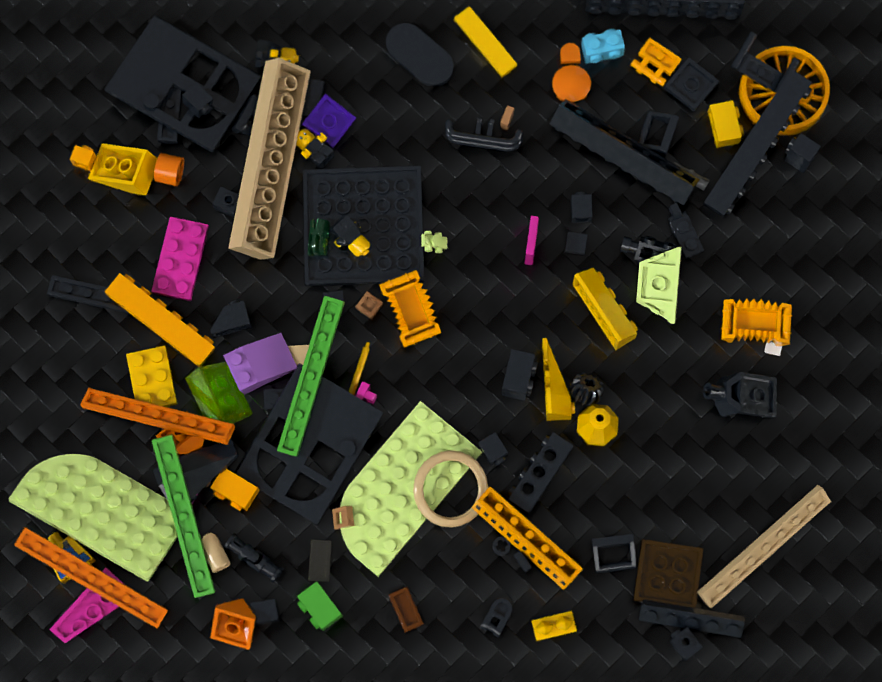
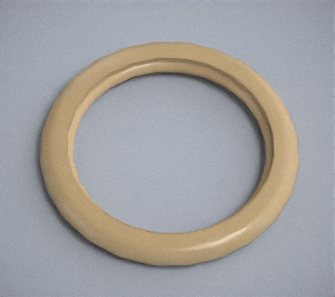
M449 450L431 456L422 464L414 480L413 492L417 507L425 518L441 527L452 528L469 523L478 516V513L471 507V509L460 516L444 517L431 510L426 503L423 492L424 481L429 471L444 461L452 460L464 463L473 471L478 481L476 501L488 489L486 474L477 460L461 451Z

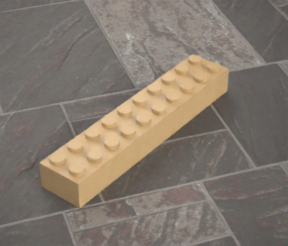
M281 58L265 62L228 248L260 260L274 258L310 75V70Z

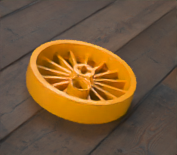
M791 46L773 47L761 52L756 58L766 63L764 60L774 58L776 70L781 72L779 56L788 57L787 68L791 63V59L796 58L802 61L796 70L797 73L800 72L804 64H807L813 71L804 77L809 79L813 75H817L820 83L811 84L809 87L812 90L806 99L802 97L798 103L814 115L806 119L799 109L796 114L802 122L794 124L792 115H790L788 118L790 124L784 132L780 130L777 134L794 135L810 128L822 116L829 100V79L822 64L810 53ZM742 75L739 87L741 106L746 116L755 125L761 117L757 111L768 105L776 93L760 84H755L753 80ZM822 88V96L813 95L814 89ZM752 89L768 91L767 93L752 95ZM771 97L755 108L751 105V100ZM810 100L820 101L821 105L817 110L807 103Z

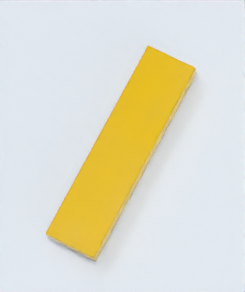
M470 6L454 17L455 22L501 77L517 67L514 59Z

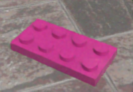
M174 217L169 218L151 290L153 294L191 301L209 229L208 224Z

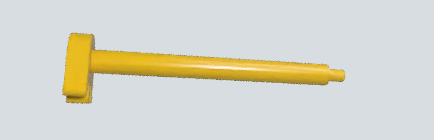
M366 342L365 347L362 349L348 391L355 395L370 350L369 342Z

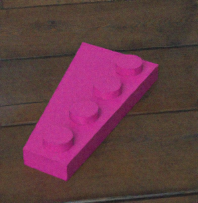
M105 568L102 571L105 574L123 583L107 568ZM87 588L50 630L66 643L119 606Z

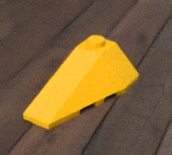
M543 338L546 420H571V414H575V403L571 402L570 394L548 340Z

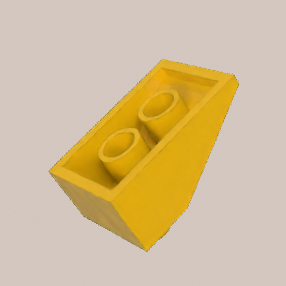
M101 144L88 179L129 193L147 195L154 177L157 157L145 149Z

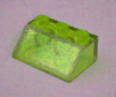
M226 361L198 367L185 378L204 417L234 424L253 414L244 394L239 391Z

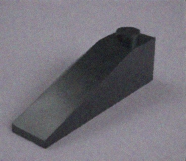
M232 439L229 440L228 445L217 443L179 457L191 502L198 497L197 494L204 487L207 488L211 484L210 481L218 473H222L239 456ZM157 467L153 472L158 486L167 498L160 469Z

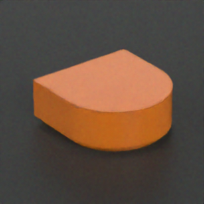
M567 43L561 48V64L580 63V49L577 45Z

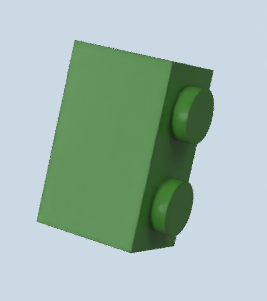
M315 582L297 596L300 600L297 604L304 613L306 611L310 613L312 618L309 620L316 629L320 627L324 631L342 617V614L318 582Z

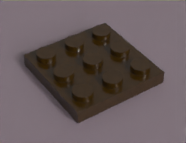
M642 539L634 601L642 602L643 599L696 608L703 548Z

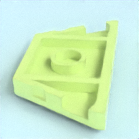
M676 247L639 262L636 302L649 308L655 314L664 317L671 324L676 322L682 247Z

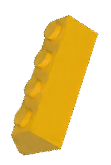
M594 268L575 274L573 280L574 288L614 349L617 350L635 339L637 336L636 331H638L636 325L632 320L629 322L625 316L627 314L625 308L621 304L618 305L615 301L616 296L611 288L607 289L605 286V279L601 272H596Z

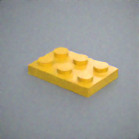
M166 346L126 354L134 398L164 407L177 405Z

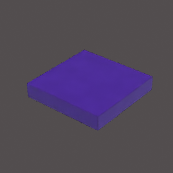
M325 94L302 123V126L316 137L320 136V133L326 135L327 142L325 144L333 149L356 117Z

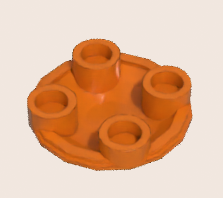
M568 65L556 72L553 77L552 86L559 100L564 101L567 99L571 102H576L587 97L591 87V80L588 73L581 67Z

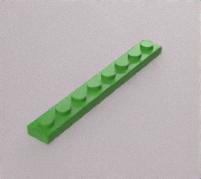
M324 296L277 449L279 452L298 457L343 310L344 301Z
M173 434L153 439L154 451L194 598L215 593Z

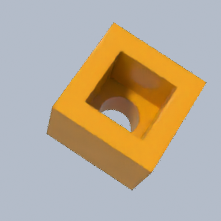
M75 145L70 161L74 166L91 171L97 156L92 148L82 145V147Z

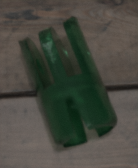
M312 219L310 221L308 256L327 255L330 228L328 220L317 219V222H315V219Z

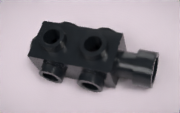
M624 236L620 251L627 254L628 252L636 254L634 259L638 260L639 263L674 249L677 246L672 242L657 241L656 238L651 236H641L639 242Z

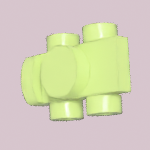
M425 231L421 235L422 246L425 247V252H432V248H435V253H443V249H447V237H443L441 232H436L432 235V231Z

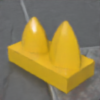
M572 611L532 620L536 641L577 631Z

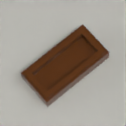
M407 587L389 594V598L405 633L424 625Z

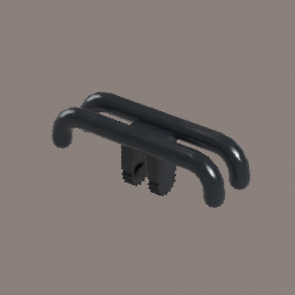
M482 117L477 119L475 134L455 131L451 119L445 122L447 138L452 143L459 145L514 151L518 149L523 140V131L521 129L516 130L515 136L511 139L492 137L494 119H490L488 122L486 136L480 135L483 124Z

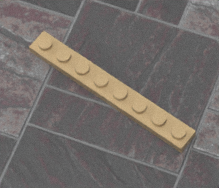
M817 485L697 592L710 609L831 502L823 488Z

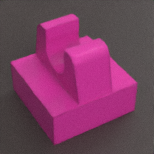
M362 381L356 397L374 405L377 398L376 394L370 392V384Z

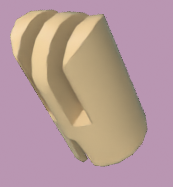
M213 533L206 534L201 541L207 562L212 572L215 573L228 567L230 561L219 538Z

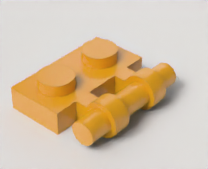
M649 38L638 56L643 58V61L640 63L634 59L631 66L637 69L636 72L639 74L643 73L649 77L650 81L654 84L658 83L663 87L667 80L661 77L662 74L666 73L671 76L682 59ZM650 63L658 69L654 72L647 65Z

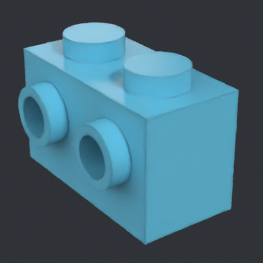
M609 29L597 35L596 33H590L582 38L581 43L586 64L597 63L606 59H616L624 55L625 46L621 30Z

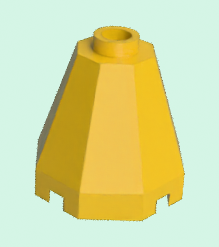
M592 404L578 414L577 433L584 439L587 445L605 446L617 436L619 418L608 405Z

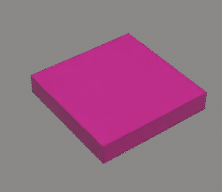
M531 216L525 257V264L528 265L533 264L539 222L538 216Z

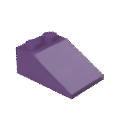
M282 333L244 345L223 355L239 391L244 395L297 368Z

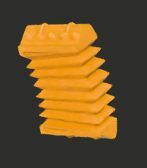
M417 270L379 284L382 295L389 297L387 302H392L390 307H394L392 312L397 313L395 318L398 319V322L396 324L400 325L397 329L402 330L399 338L404 348L441 333L438 323L434 322L437 317L432 316L435 310L430 309L433 303L428 301L430 296L425 294L427 289H422L424 283H418L420 277Z
M762 298L758 303L755 299L751 302L746 299L744 303L740 299L737 303H735L734 299L724 300L722 310L723 323L721 327L722 340L732 343L736 338L740 341L743 337L746 341L749 337L751 341L755 337L757 342L762 339L763 343L766 340L768 344L773 341L776 346L790 345L791 304L782 303L778 307L777 302L771 305L769 300L764 304Z

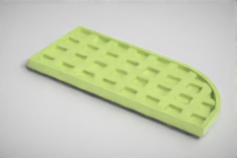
M421 401L349 484L340 506H352L354 526L341 528L342 536L348 549L357 560L378 577L427 520L418 509L413 492L414 480L422 464L431 456L442 451H461L470 455L475 460L482 454L480 449ZM450 460L437 464L429 471L424 481L423 492L426 503L431 510L434 511L469 470L467 465L459 461ZM340 512V524H342L341 512Z
M65 454L44 460L28 471L9 497V502L147 582L178 537L169 502L165 497L97 458L87 455Z

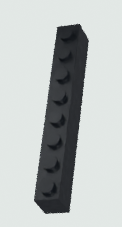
M791 70L703 204L722 217L725 213L728 215L735 207V204L732 202L736 196L739 198L746 190L744 184L747 180L752 181L757 173L754 169L758 163L760 165L764 163L768 157L766 151L769 147L773 149L778 142L777 134L780 130L782 132L786 130L790 124L787 119L791 114L795 116L801 107L798 104L802 97L806 99L812 89L809 87L812 83L811 81Z
M567 99L558 106L550 122V125L554 126L557 131L564 132L575 142H580L587 146L590 151L597 152L608 162L620 166L623 171L631 173L638 177L641 182L653 186L656 191L666 194L676 203L684 205L700 180Z

